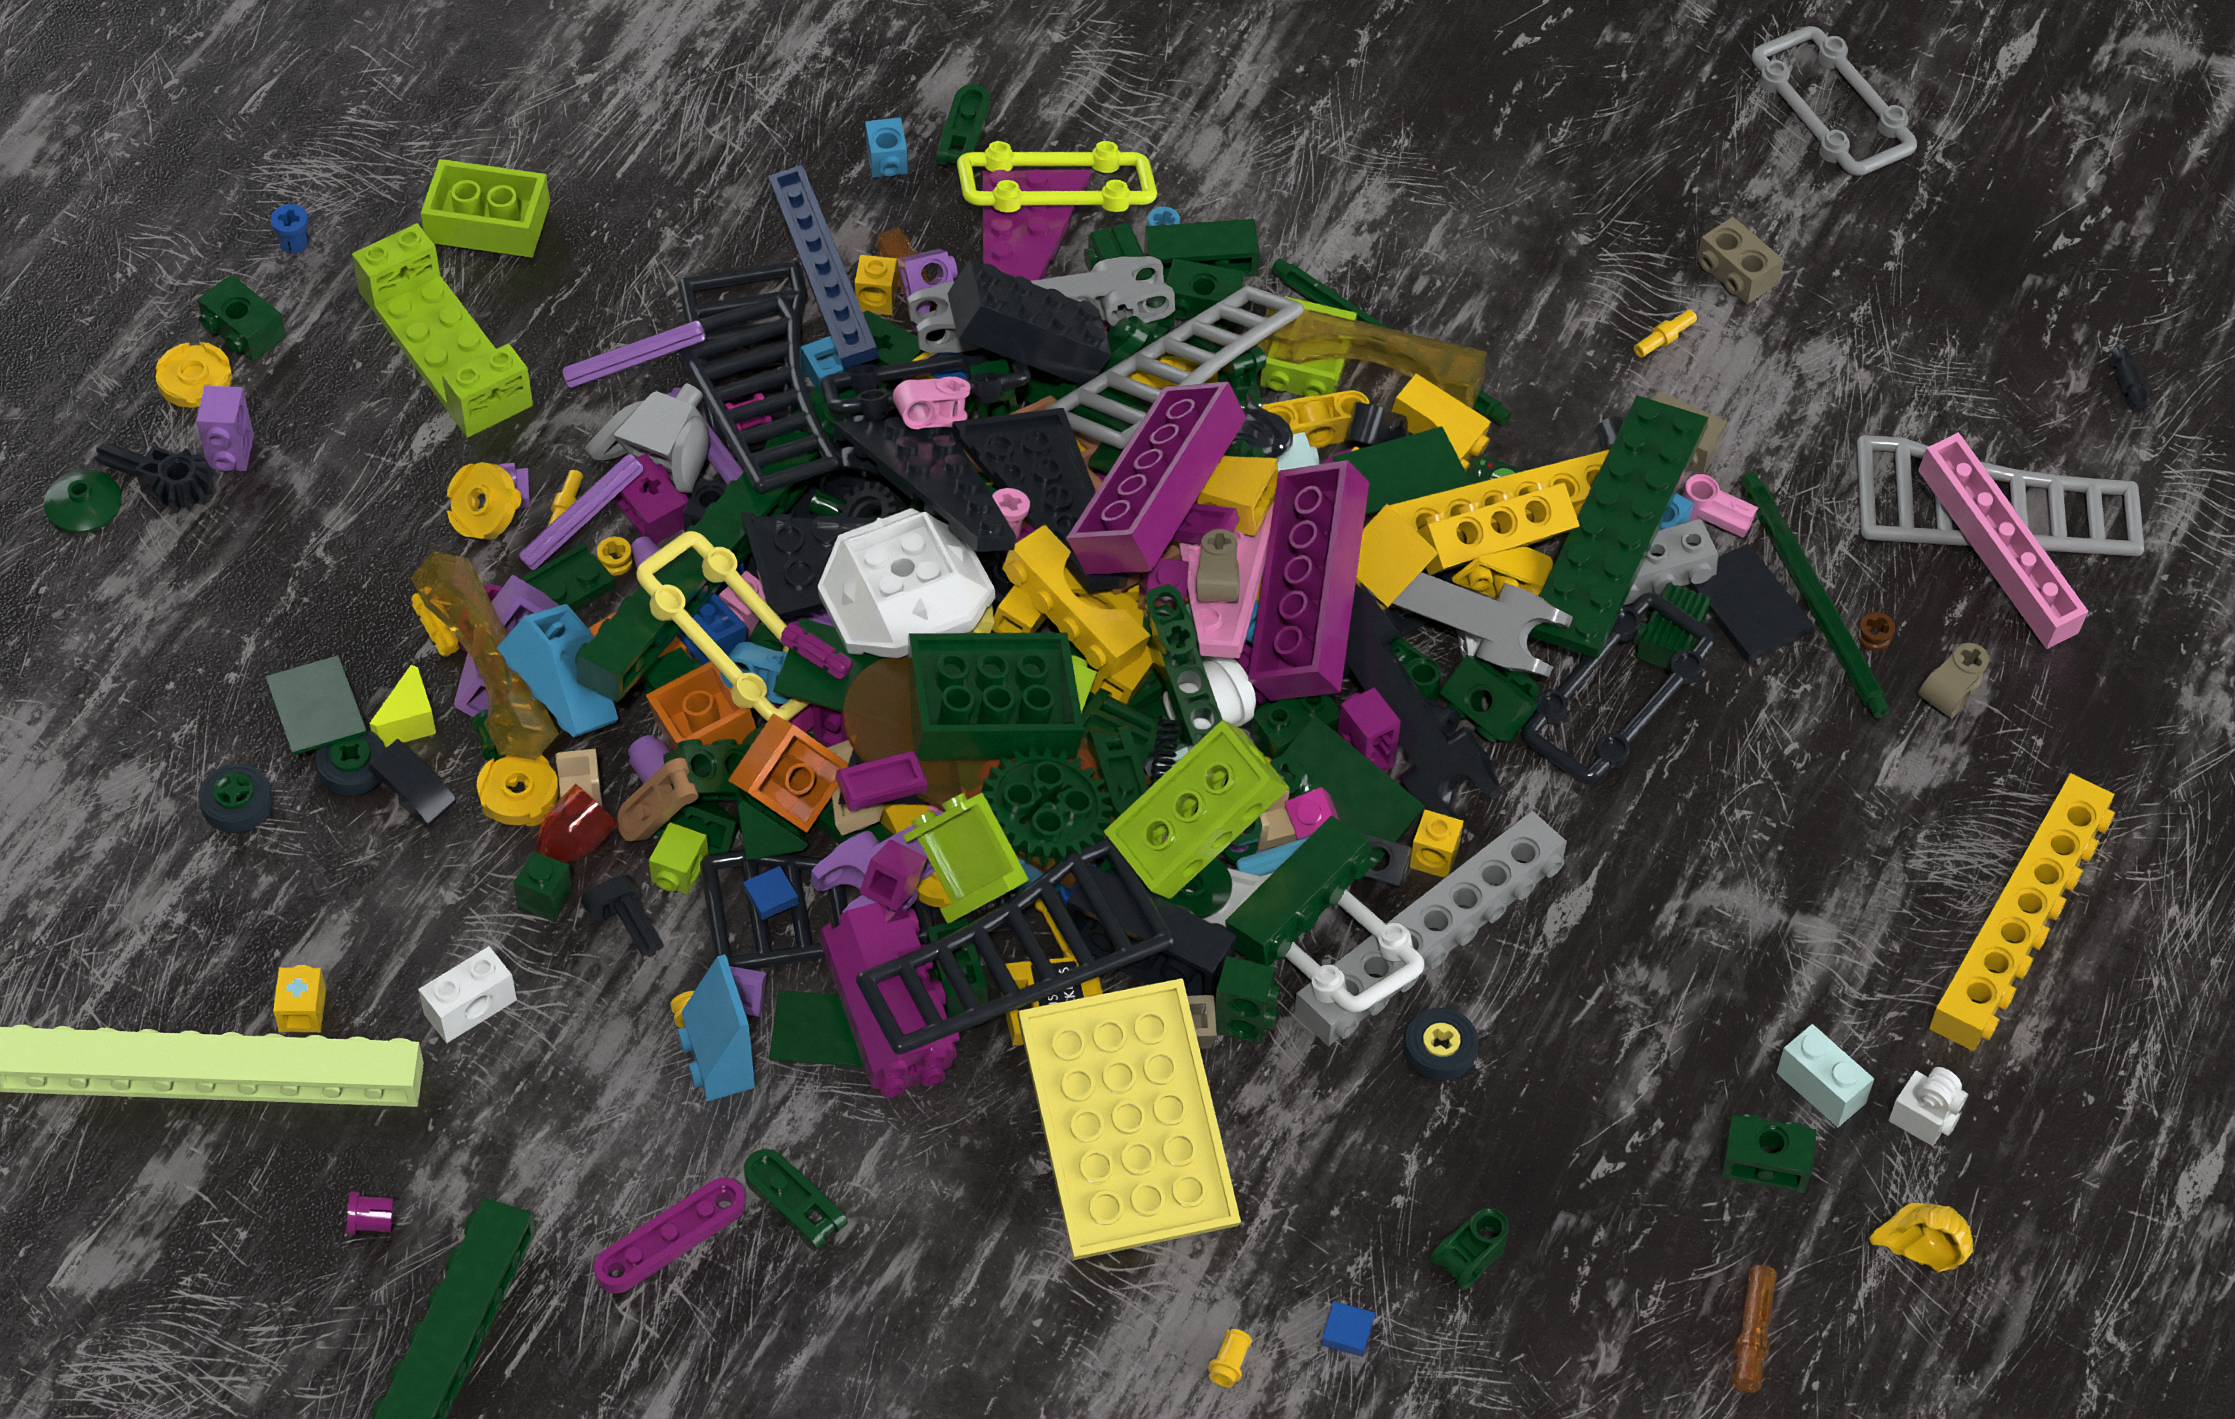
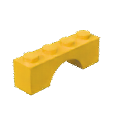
M1043 525L1015 543L1014 550H1009L1002 569L1006 572L1008 579L1014 585L1019 586L1030 597L1036 609L1046 614L1058 627L1060 633H1068L1069 641L1083 653L1089 665L1094 669H1098L1106 679H1109L1142 656L1151 635L1124 607L1117 609L1096 608L1080 600L1071 591L1064 574L1071 551L1046 525Z

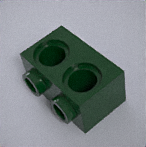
M691 739L678 742V748L663 755L664 764L677 758L686 759L689 768L688 780L690 783L695 784L699 796L694 802L735 801L734 794L738 787L728 780L751 745H736L735 739L718 740L713 742L712 745H702L700 739Z
M1226 956L1216 991L1215 1018L1217 1034L1262 1045L1265 1030L1273 1031L1278 1013V1006L1276 1005L1281 985L1274 984L1275 967Z

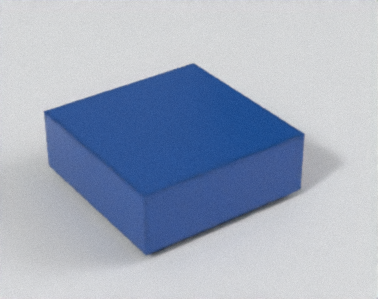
M780 866L743 882L744 891L761 920L799 904L798 895Z
M1333 1301L1321 1346L1363 1357L1373 1326L1375 1312Z

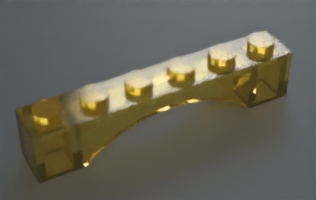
M1268 308L1264 317L1269 318L1279 311ZM1304 309L1301 316L1258 342V347L1263 350L1266 357L1294 364L1329 358H1350L1388 366L1411 378L1417 373L1471 409L1474 407L1485 379L1486 351L1309 309Z
M433 551L413 574L411 579L425 607L454 633L479 669L488 696V715L485 726L499 754L536 760L559 733L544 704L533 696L531 688L518 673L508 667L505 658L496 649L508 634L470 560Z

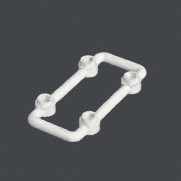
M1273 873L1261 877H1265L1268 879ZM1345 889L1342 898L1337 904L1378 939L1380 953L1383 958L1389 961L1402 960L1406 965L1359 995L1353 996L1347 990L1344 974L1336 966H1320L1294 942L1285 957L1312 980L1314 996L1318 1001L1323 1003L1336 1002L1346 1011L1356 1013L1368 1009L1417 978L1424 969V959L1413 948L1411 933L1408 929L1399 923L1386 925Z

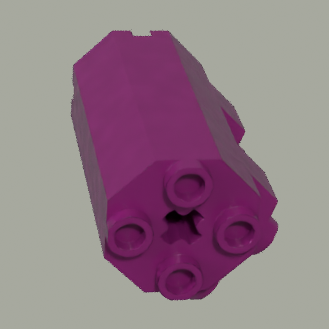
M878 902L845 911L838 916L841 924L832 930L830 923L822 928L820 944L871 1087L880 1089L883 1097L890 1098L903 1093L906 1088L919 1084L933 1086L939 1084L946 1078L944 1070L952 1066V1061L957 1058L954 1042L960 1040L959 1032L898 1055L892 1051L856 983V976L860 972L925 946L920 945L916 934L919 933L920 928L915 911L913 909L904 911L902 907H899L896 911L893 910L892 912ZM931 961L915 968L942 1020L947 1018L943 1005H946V996L939 980L930 982L927 970L933 968ZM899 975L877 984L903 1035L926 1027Z

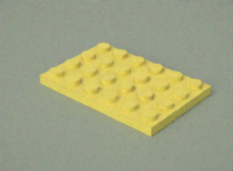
M1183 978L1018 1011L1017 1016L1073 1260L1240 1225L1241 1220Z

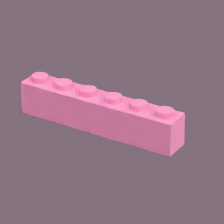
M1958 432L1927 447L1918 470L2043 646L2048 649L2078 634L2089 611Z

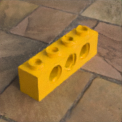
M1549 480L1527 487L1528 494L1517 497L1515 491H1510L1494 497V504L1483 507L1481 501L1459 508L1460 515L1449 518L1446 511L1426 518V526L1418 529L1416 532L1439 552L1426 566L1428 574L1431 576L1470 564L1478 556L1531 545L1563 535L1579 527L1565 482L1550 486ZM1525 507L1532 511L1534 523L1527 519ZM1491 517L1499 522L1500 533H1497L1492 528ZM1457 528L1465 533L1467 538L1466 544L1458 539Z

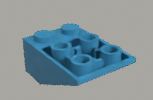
M567 604L524 616L496 649L505 658L508 667L518 673L531 688L533 696L544 703L556 717L558 725L574 738L613 724L618 720L613 700L577 683L575 657L581 645L585 642L589 643L593 639V634Z

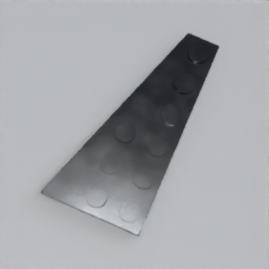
M1064 408L952 422L951 433L999 489H1016L1028 497L1030 508L1025 519L1035 531L1046 525L1071 551L1066 567L1088 592L1127 587V572L1085 574L1066 539L1096 491Z

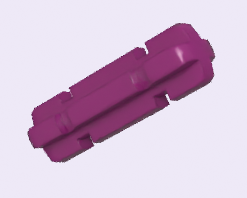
M790 623L784 628L780 638L784 645L792 650L798 648V654L821 669L829 668L827 672L838 680H843L850 673L853 664L850 658L841 652L836 655L835 648L811 633L804 634L806 630L796 623Z

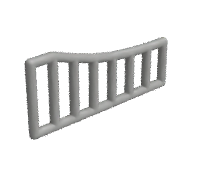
M1245 286L1049 405L1045 410L1064 408L1072 430L1116 448L1124 449L1147 413L1100 396L1098 393L1111 387L1154 403L1162 390L1126 377L1137 369L1176 383L1178 386L1203 384L1218 370L1243 352L1301 316L1304 312V307L1301 303L1252 286ZM1250 301L1279 312L1266 318L1239 307ZM1223 318L1251 329L1240 336L1211 324ZM1195 335L1226 347L1214 354L1186 344L1183 341ZM1167 352L1201 366L1190 373L1157 361L1155 358ZM1081 404L1133 424V426L1123 432H1118L1072 414L1069 411Z
M1862 435L1858 438L1857 455L1861 534L1864 539L1972 546L1961 530H1953L1952 517L1936 495L1937 529L1915 528L1910 455L1923 459L1926 448L1929 446L1903 437ZM1873 451L1895 452L1899 527L1876 525ZM1981 462L1993 480L2010 483L2011 505L2028 529L2025 486L2048 489L2052 536L2034 535L2044 551L2140 556L2143 554L2142 517L2139 487L2136 482L2054 475ZM2064 491L2086 493L2090 538L2067 537ZM2102 494L2124 496L2128 541L2105 538Z

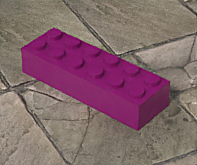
M1229 382L1168 386L1162 389L1066 538L1085 574L1144 573L1152 571L1247 418Z
M1348 460L1280 470L1278 473L1248 681L1270 701L1341 693L1369 482Z

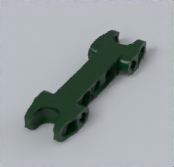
M1167 584L1148 591L1142 627L1151 635L1147 642L1156 671L1163 678L1177 721L1181 723L1180 729L1189 752L1223 719L1196 646V632L1181 593L1171 584ZM1159 597H1170L1176 603V611L1168 604L1154 608L1153 603ZM1183 682H1191L1198 687V691L1186 693L1178 685ZM1196 718H1204L1210 722L1211 727L1203 730L1197 729L1191 721ZM1260 816L1243 831L1246 835L1240 834L1231 842L1237 848L1249 844L1250 846L1247 850L1234 852L1227 846L1221 852L1227 861L1236 864L1240 858L1256 854L1262 831Z

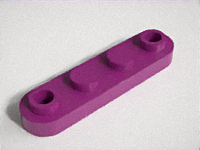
M731 1178L714 1179L603 1250L594 1262L597 1284L609 1293L625 1292L737 1220L745 1210V1194L742 1186ZM722 1201L731 1203L727 1208L717 1206ZM615 1270L624 1272L621 1277L614 1278L610 1276Z

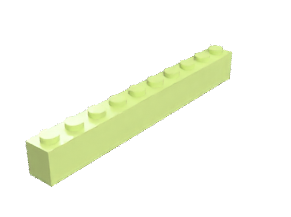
M28 1025L0 1027V1092L418 1107L424 1065L419 1042H411L404 1038L382 1041L369 1040L364 1037L327 1039L320 1035L297 1038L285 1037L280 1034L243 1036L236 1032L213 1035L201 1034L196 1031L159 1033L152 1029L128 1032L117 1031L112 1028L75 1030L67 1026H59L54 1029L33 1028Z

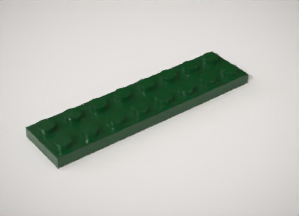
M1636 395L1577 517L1579 527L1570 531L1539 595L1551 606L1572 616L1571 624L1568 628L1553 623H1541L1532 628L1528 636L1597 659L1599 658L1708 427L1709 417Z

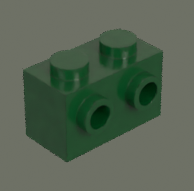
M1329 694L1282 699L1273 704L1267 703L1254 712V716L1251 719L1250 737L1264 757L1275 759L1286 751L1314 715L1338 733L1340 709Z

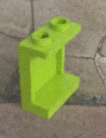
M1285 296V298L1301 303L1304 307V312L1301 316L1277 330L1269 355L1266 357V366L1261 371L1260 386L1305 397L1336 393L1355 337L1357 313Z
M962 793L942 804L946 812L936 816L934 810L925 813L911 821L915 829L902 835L906 843L915 838L918 839L952 903L940 909L948 924L1029 881L983 793L967 799L966 795Z

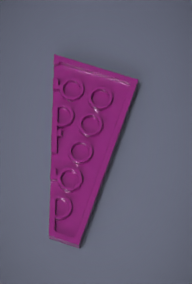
M1036 169L1011 170L1009 172L1006 170L983 171V191H993L998 182L1002 180H1011L1018 183L1021 191H1084V189L1088 188L1091 181V170ZM1079 205L1021 206L1015 212H1001L993 206H983V264H991L1001 272L1014 277L1022 276L1030 281L1044 279L1047 274V266L1050 260L1053 261L1070 226V218Z

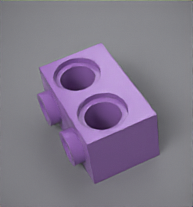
M942 249L897 259L907 307L908 297L916 291L942 283L954 282L953 278L958 277L954 257L948 256L947 251ZM928 263H935L937 276L930 282H924L922 278L924 266ZM922 301L918 304L916 310L921 313L929 312L930 305L934 301ZM911 321L912 330L917 333L916 325L918 324Z
M204 385L196 422L206 462L211 469L246 471L254 433L243 387Z

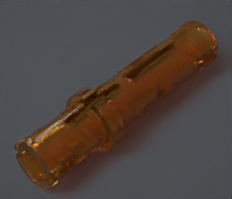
M1763 1265L1753 1266V1269H1749L1741 1336L1735 1342V1352L1738 1356L1733 1386L1737 1390L1746 1393H1755L1761 1389L1763 1363L1770 1352L1767 1334L1777 1272L1771 1267Z

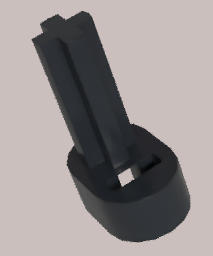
M630 875L614 877L592 887L582 896L581 903L591 921H603L617 914L619 915L642 957L648 955V957L654 956L656 950L663 948L664 945L639 903L641 892Z

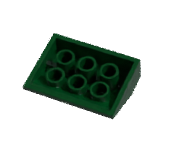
M909 633L908 659L911 729L914 751L918 761L1000 760L1002 757L1012 760L1013 753L1016 750L1026 758L1030 747L1036 750L1038 756H1043L1046 747H1050L1052 757L1058 758L1064 750L1067 752V759H1076L1084 726L1068 633Z

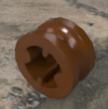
M1868 613L1861 620L1857 633L1858 641L1868 650H1885L1891 644L1895 632V623L1892 618L1884 613ZM1876 628L1882 631L1878 632L1877 635L1871 633Z

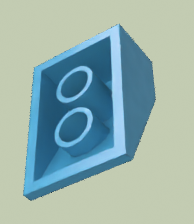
M726 954L717 956L682 1010L684 1027L677 1029L683 1053L691 1052L694 1061L688 1064L694 1088L702 1086L706 1102L755 1088L749 1024Z

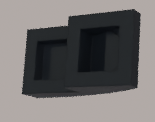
M398 738L369 763V772L398 795L399 804L426 827L432 825L456 803L455 796L440 778Z

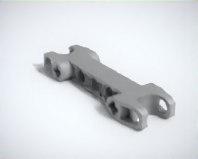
M1151 256L1105 259L1094 265L1091 272L1031 281L1033 284L1046 289H1056L1066 297L1074 300L1092 303L1099 309L1101 319H1107L1112 326H1115L1119 320L1125 317L1137 316L1143 322L1148 323L1165 318L1175 311V293L1172 287L1164 284L1163 264L1161 260ZM1153 268L1155 270L1151 278L1136 280V275L1141 269ZM954 282L942 283L918 290L908 297L909 317L912 322L918 324L916 325L918 345L923 351L929 353H958L981 348L958 339L947 295ZM1156 296L1166 297V302L1159 308H1150L1146 305L1148 298ZM925 300H931L937 304L936 310L926 313L918 312L916 308L919 303ZM931 330H946L943 338L938 341L926 339L927 333Z
M1422 572L1391 603L1482 638L1475 656L1477 658L1513 672H1527L1545 677H1550L1553 666L1531 655L1527 647L1528 634L1536 625L1545 622L1569 628L1573 618L1569 614L1551 606L1536 594L1504 583L1496 601Z

